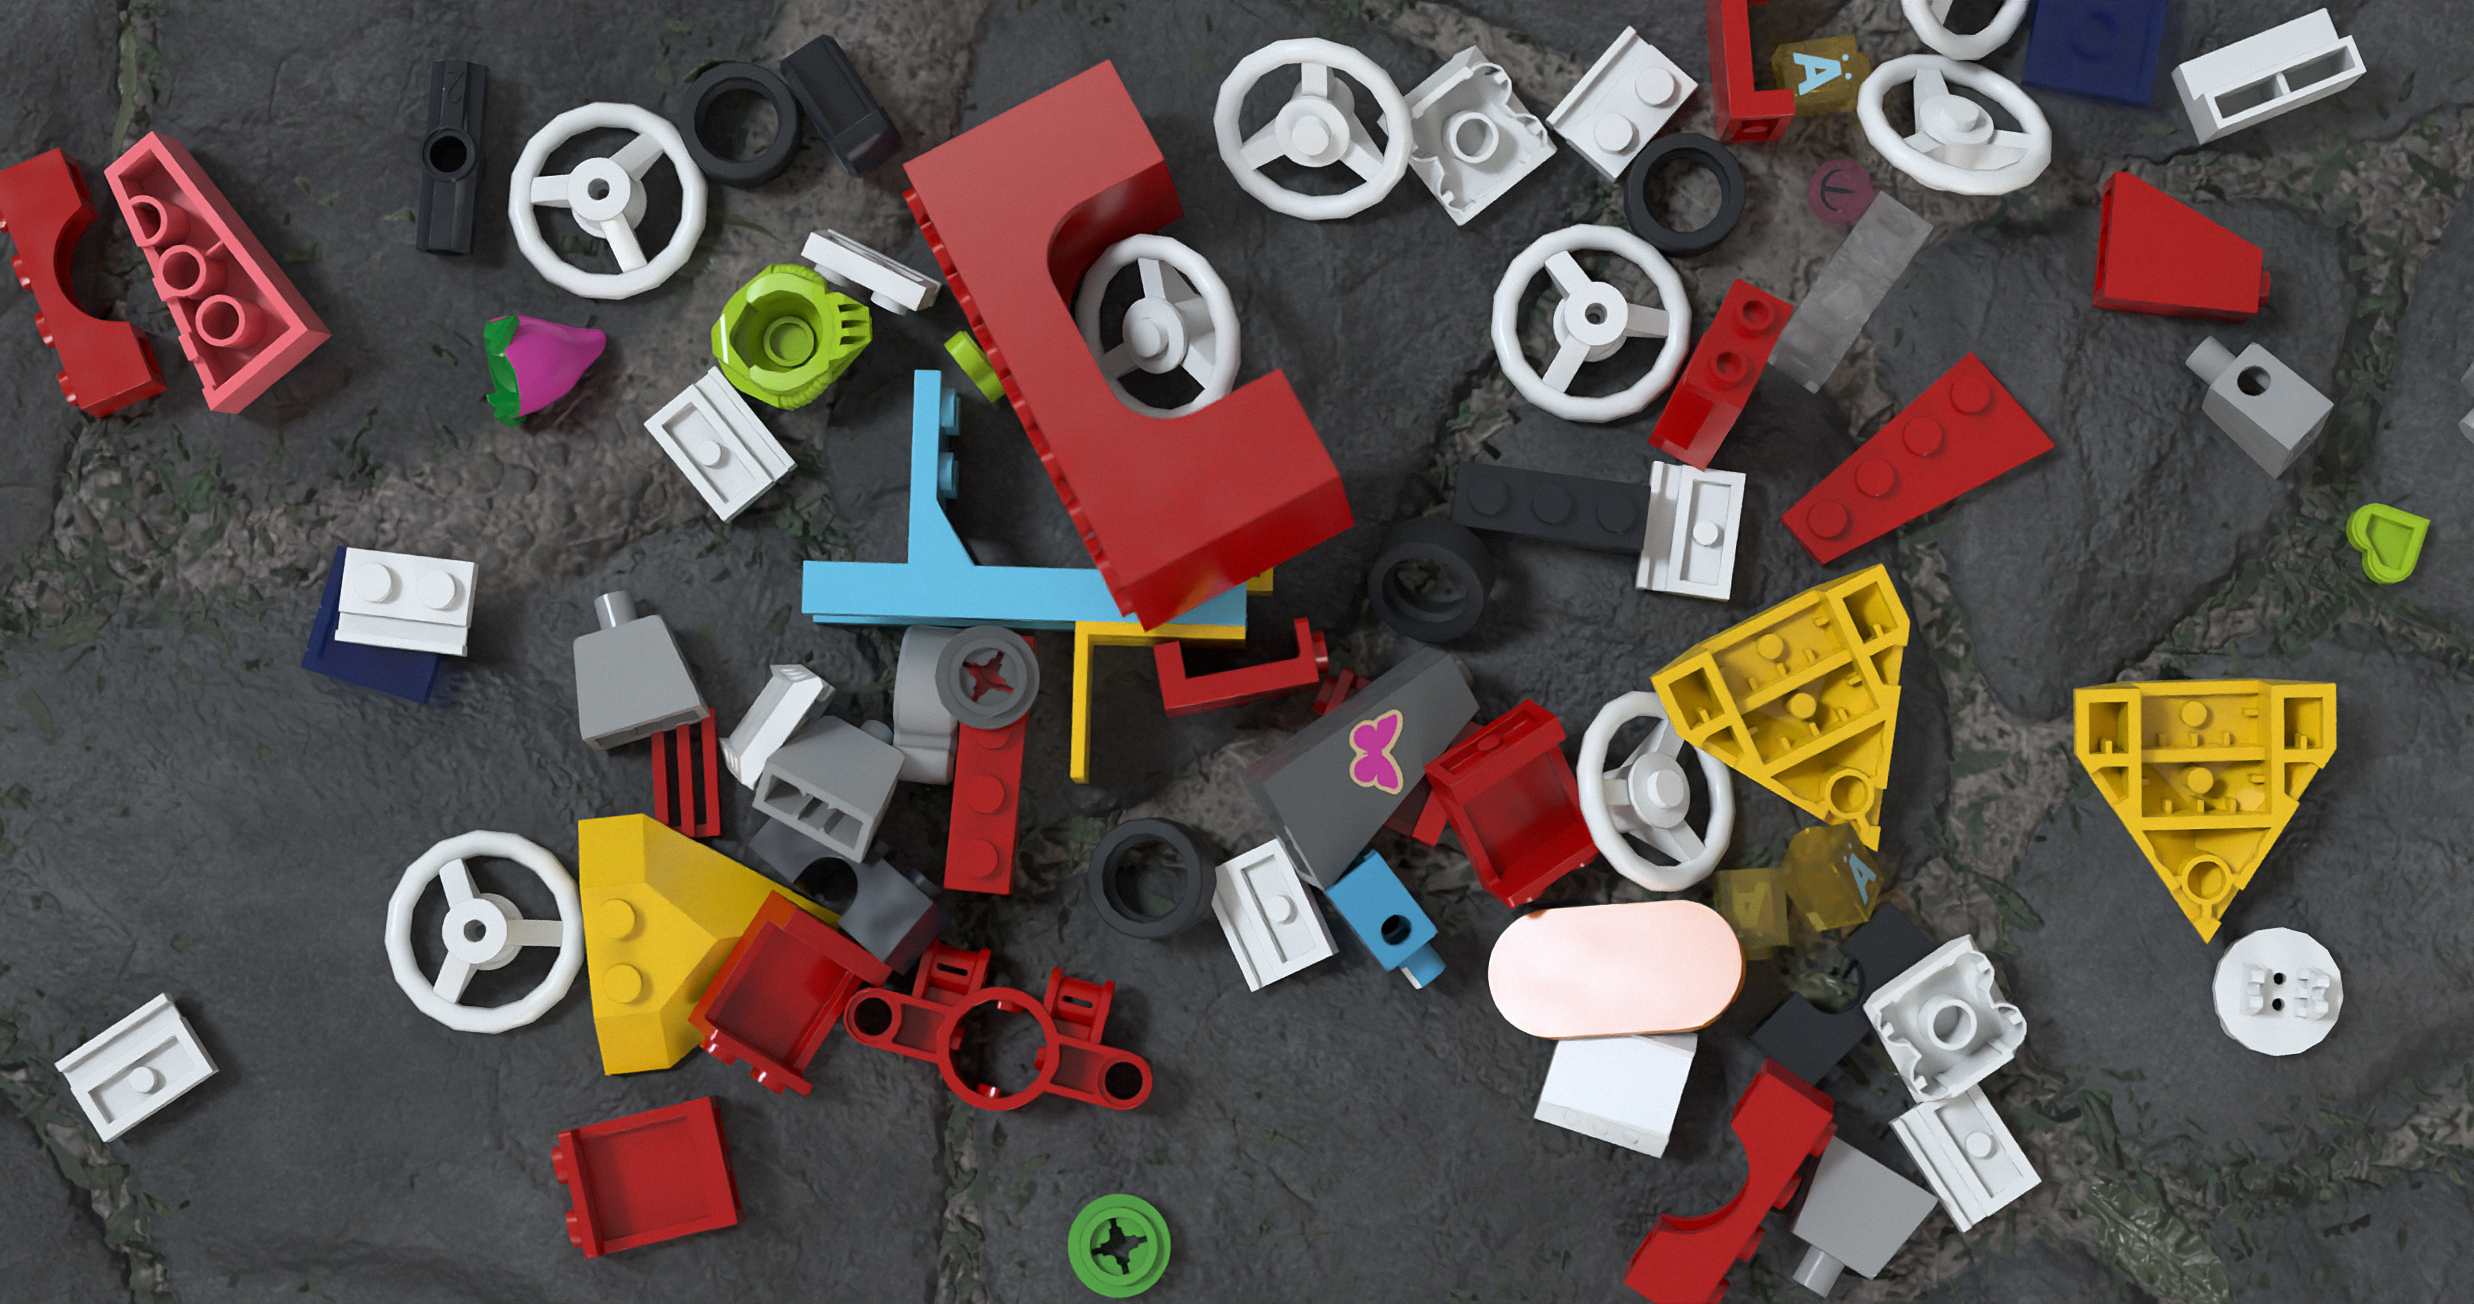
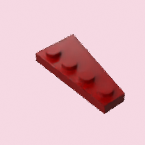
M1971 351L1778 520L1821 567L2056 446Z

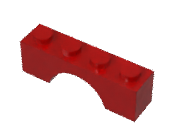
M58 147L0 171V230L4 234L10 232L18 254L11 257L14 271L26 291H34L41 312L34 315L38 331L49 349L56 347L64 366V370L58 372L57 375L66 399L72 407L79 405L81 410L100 418L168 390V386L146 331L130 322L105 321L92 317L76 295L72 281L74 252L79 240L85 231L99 218V214L77 160Z
M1020 636L1030 646L1037 660L1038 642L1036 639L1029 636ZM998 652L995 659L990 660L984 667L966 664V668L970 670L969 674L976 679V685L973 688L975 693L971 698L973 702H976L978 697L984 695L990 688L998 691L1003 689L1011 694L1012 690L1006 687L1004 681L997 676L1000 667L998 663L1003 656L1001 653ZM1032 705L1018 720L1001 728L985 730L960 723L944 879L945 889L1013 896L1019 839L1021 778L1027 727Z
M1768 1057L1732 1110L1731 1127L1741 1140L1749 1162V1173L1743 1187L1725 1206L1705 1215L1682 1217L1662 1213L1627 1263L1623 1283L1655 1304H1718L1730 1284V1281L1723 1277L1736 1257L1746 1262L1753 1254L1765 1234L1766 1229L1759 1224L1772 1205L1782 1210L1796 1191L1802 1177L1797 1175L1795 1171L1808 1153L1817 1158L1832 1139L1838 1126L1831 1121L1834 1116V1099Z

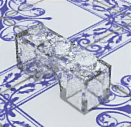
M1881 190L1785 325L1767 362L1815 394L1825 384L1860 334L1870 315L1899 278L1934 226Z

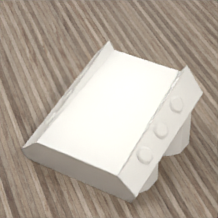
M1476 45L1455 54L1452 60L1403 97L1408 104L1414 138L1408 163L1458 226L1472 219L1557 151V147L1547 136V131L1539 119L1531 115L1512 92L1511 80L1503 68L1489 62ZM1383 112L1377 123L1388 136L1385 114Z
M801 664L770 665L773 677L729 738L718 737L726 767L742 784H745L753 791L758 789L767 758L818 721L837 692L834 687Z
M1971 934L1947 942L1876 990L1863 1006L1916 1103L1957 1097L2013 1059L2017 1047L2022 1043L2026 1035L2027 1023L2016 1006L2005 1000L1994 979L1993 967L1987 957L1979 951Z
M1677 1032L1557 1040L1534 1118L1661 1158L1669 1141V1134L1692 1059L1696 1052L1698 1034Z

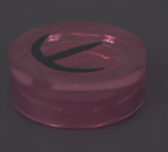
M1845 159L1832 160L1820 166L1810 179L1806 192L1807 203L1812 213L1822 222L1834 226L1847 225L1861 217L1868 208L1872 199V183L1867 172L1857 163Z

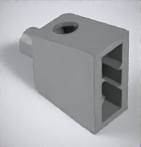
M2209 336L2185 362L2186 366L2210 386L2201 407L2205 414L2275 480L2319 436L2334 406L2328 398L2262 346L2254 342L2236 357L2213 336ZM2242 391H2248L2252 393L2254 396L2247 395Z
M615 591L595 599L594 604L601 630L580 636L573 643L580 732L583 741L594 752H599L649 737L651 734L664 730L666 732L676 729V726L686 723L693 724L700 722L703 718L710 717L708 705L674 633L661 615H651L638 619L630 591Z
M823 716L767 758L753 807L860 864L891 803L905 757L900 750L892 747L894 735L884 723L877 720H868L858 729L836 716Z
M1833 1135L1823 1152L1817 1158L1815 1156L1812 1157L1787 1223L1786 1230L1811 1244L1792 1278L1824 1298L1827 1297L1845 1265L1872 1280L1930 1213L1939 1199Z

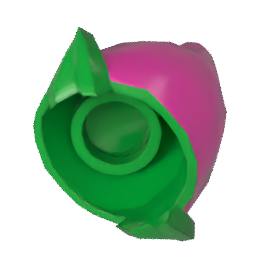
M515 314L487 320L482 336L484 337L490 374L496 393L486 394L488 403L495 409L493 415L499 422L514 428L525 421V415L539 411L564 396L575 386L590 365L604 352L606 347L605 332L599 329L575 328L540 318Z

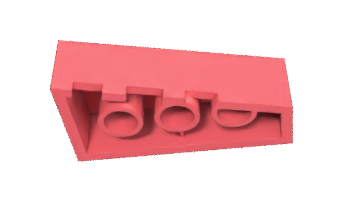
M151 131L104 171L137 247L143 249L155 276L152 278L157 292L161 300L167 302L181 336L178 338L188 361H192L205 387L202 389V392L211 411L238 414L332 336V333L179 139Z

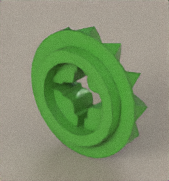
M1109 1194L1092 1201L1075 1218L1069 1232L1068 1254L1074 1272L1088 1288L1104 1296L1124 1298L1144 1292L1161 1277L1170 1258V1232L1157 1208L1135 1195ZM1110 1218H1116L1117 1226L1122 1228L1125 1236L1147 1237V1241L1140 1242L1138 1247H1134L1129 1251L1130 1261L1127 1262L1129 1269L1127 1273H1124L1122 1263L1118 1264L1114 1254L1104 1255L1102 1252L1093 1255L1092 1249L1100 1248L1102 1243L1110 1240V1229L1112 1228Z

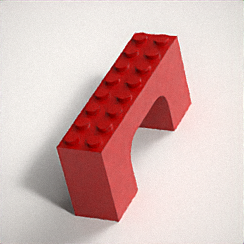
M1110 59L902 164L913 186L902 192L1123 618L1135 613L1146 633L1355 525L1340 475L1280 368L1190 414L1165 419L1147 417L1130 410L1113 395L1070 315L1071 299L1081 277L1111 244L1139 233L1149 235L1185 216L1166 161Z

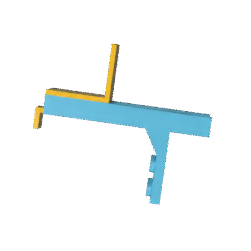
M915 370L908 564L804 561L802 613L804 615H813V622L815 624L910 627L913 624L966 629L980 625H995L1009 630L1075 632L1071 779L1078 784H1089L1093 646L1153 647L1154 645L1179 641L1180 647L1246 649L1248 624L1246 621L1248 617L1247 596H1273V567L1261 573L1260 577H1253L1145 633L1135 613L1125 618L1121 616L1098 569L975 566L946 515L947 498H958L959 462L954 460V453L948 452L949 435H960L961 398L957 397L956 388L949 387L941 371Z

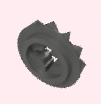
M980 625L960 632L948 642L939 656L934 678L941 704L960 723L988 730L1007 726L1027 712L1037 695L1040 675L1036 657L1025 640L1009 629L995 625ZM998 652L1001 653L1003 656L998 663L1000 667L997 676L1004 681L1006 687L1012 690L1011 694L1003 689L998 691L990 688L984 695H980L976 702H973L971 698L975 693L973 688L976 685V679L969 674V669L962 666L963 661L970 666L975 664L984 667L990 660L995 659Z

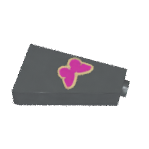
M1423 647L1239 773L1300 880L1322 890L1335 883L1425 775L1423 766L1439 757L1479 710L1480 707L1470 690L1474 686V679L1467 666L1457 655Z

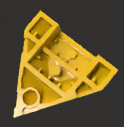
M1882 563L1814 586L1694 645L1649 677L1677 736L1877 852L1881 829L1878 826L1882 794L1883 789L1887 788L1901 686H1898L1903 648L1907 646L1910 620Z
M2235 678L2123 681L2073 689L2075 756L2206 944L2209 943L2221 924L2219 919L2239 889L2243 890L2299 806L2298 799L2319 768H2324L2336 749V683Z
M645 813L578 820L581 904L593 1016L605 1075L670 1068L702 1042L705 1036L687 1019L772 889L837 929L841 927L837 923L842 918L840 914L824 908L728 856L690 839Z

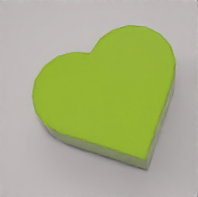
M959 331L943 344L991 403L1005 394L988 357L966 331Z
M2372 503L2358 508L2350 515L2346 525V534L2351 545L2363 553L2362 566L2367 576L2378 584L2390 585L2403 581L2411 575L2416 566L2430 520L2384 504Z

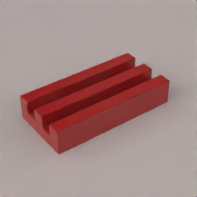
M708 708L710 717L693 723H701L707 824L696 825L690 724L686 723L676 726L681 826H672L667 731L664 732L663 730L651 734L655 819L689 838L723 836L717 715L714 708Z

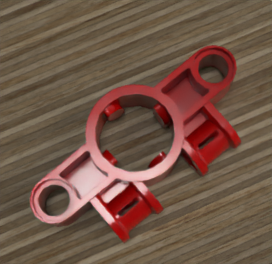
M936 936L922 954L912 995L886 988H866L855 993L849 999L844 1009V1024L847 1032L854 1040L867 1046L937 1063L950 1089L965 1102L981 1109L994 1111L1014 1109L1034 1100L1046 1091L1112 1109L1129 1110L1138 1107L1145 1101L1153 1089L1154 1074L1150 1064L1143 1056L1132 1051L1102 1044L1116 988V981L1109 979L1102 985L1065 975L1064 968L1054 966L1043 1003L1033 995L1015 988L991 987L984 989L992 950L982 948L977 953L942 944L940 937ZM945 964L968 971V974L964 976L940 969V965ZM1070 996L1093 1003V1006L1089 1008L1066 1002L1064 997ZM872 998L884 1000L890 1006L892 1012V1022L889 1028L880 1035H872L866 1032L859 1021V1011L862 1005ZM992 1000H998L997 1008L1023 1014L1024 1007L1027 1008L1041 1023L1047 1040V1047L1039 1046L1034 1070L1040 1071L1038 1078L1023 1092L1011 1096H1000L1001 1088L980 1082L977 1085V1089L973 1088L960 1074L954 1058V1050L959 1051L961 1049L967 1029L966 1026L960 1025L962 1019L976 1006ZM1130 1062L1141 1071L1143 1084L1140 1092L1135 1097L1122 1099L1114 1096L1108 1089L1106 1083L1107 1073L1115 1063Z

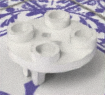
M2283 927L2255 930L2243 938L2231 942L2225 949L2224 956L2218 962L2212 985L2215 1012L2220 1019L2221 1027L2225 1034L2240 1042L2247 1049L2271 1056L2301 1053L2321 1042L2337 1022L2343 1000L2340 971L2328 950L2308 934ZM2276 973H2280L2283 976V982L2280 985L2274 982L2273 978ZM2276 998L2282 1003L2279 1010H2275L2272 1007V1002Z

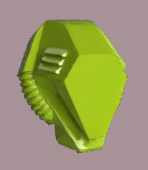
M796 263L771 264L739 289L725 305L720 319L711 329L712 354L718 359L727 379L736 388L775 407L794 411V408L797 409L800 406H805L807 403L817 399L828 388L829 384L834 382L872 341V317H870L869 307L840 292L829 290L827 279L816 272L815 269L797 265Z

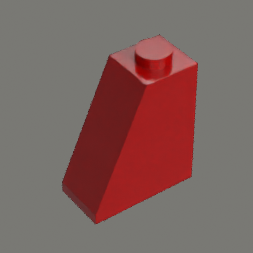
M2116 171L2103 183L2092 307L2243 324L2258 313V307H2265L2270 290V271L2262 269V249L2129 172Z

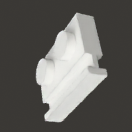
M1628 26L1549 115L1545 125L1559 133L1567 140L1566 143L1614 183L1696 91L1698 84L1652 44L1648 45L1642 40L1631 26Z
M832 229L811 232L801 253L802 256L817 263L814 268L815 271L824 276L828 281L848 288L851 280L874 291L870 298L871 301L900 315H906L908 308L918 311L928 308V306L932 307L943 283Z
M716 366L711 368L708 374L695 385H690L644 423L645 427L726 524L772 488L775 482L798 466Z
M1659 461L1652 463L1649 481L1651 494L1644 549L1639 554L1635 589L1660 591L1667 594L1723 602L1729 600L1746 474L1708 468L1702 472L1693 466L1664 464V462Z
M347 548L338 610L340 611V619L334 640L467 657L468 628L471 627L479 565L474 562Z
M1277 839L1215 868L1217 884L1211 904L1251 992L1339 952L1308 883L1300 880Z
M162 993L55 1063L59 1072H63L72 1086L70 1088L104 1142L113 1141L219 1071L186 1017H182L175 1006V1000L170 993Z
M1977 1083L1955 1098L1917 1103L1898 1118L1896 1117L1888 1122L1960 1232H1966L1981 1219L1992 1215L2042 1182Z

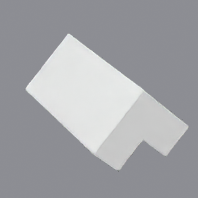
M2323 8L2182 63L2174 69L2171 75L2200 145H2203L2344 90L2367 71L2352 35L2339 39L2327 9Z

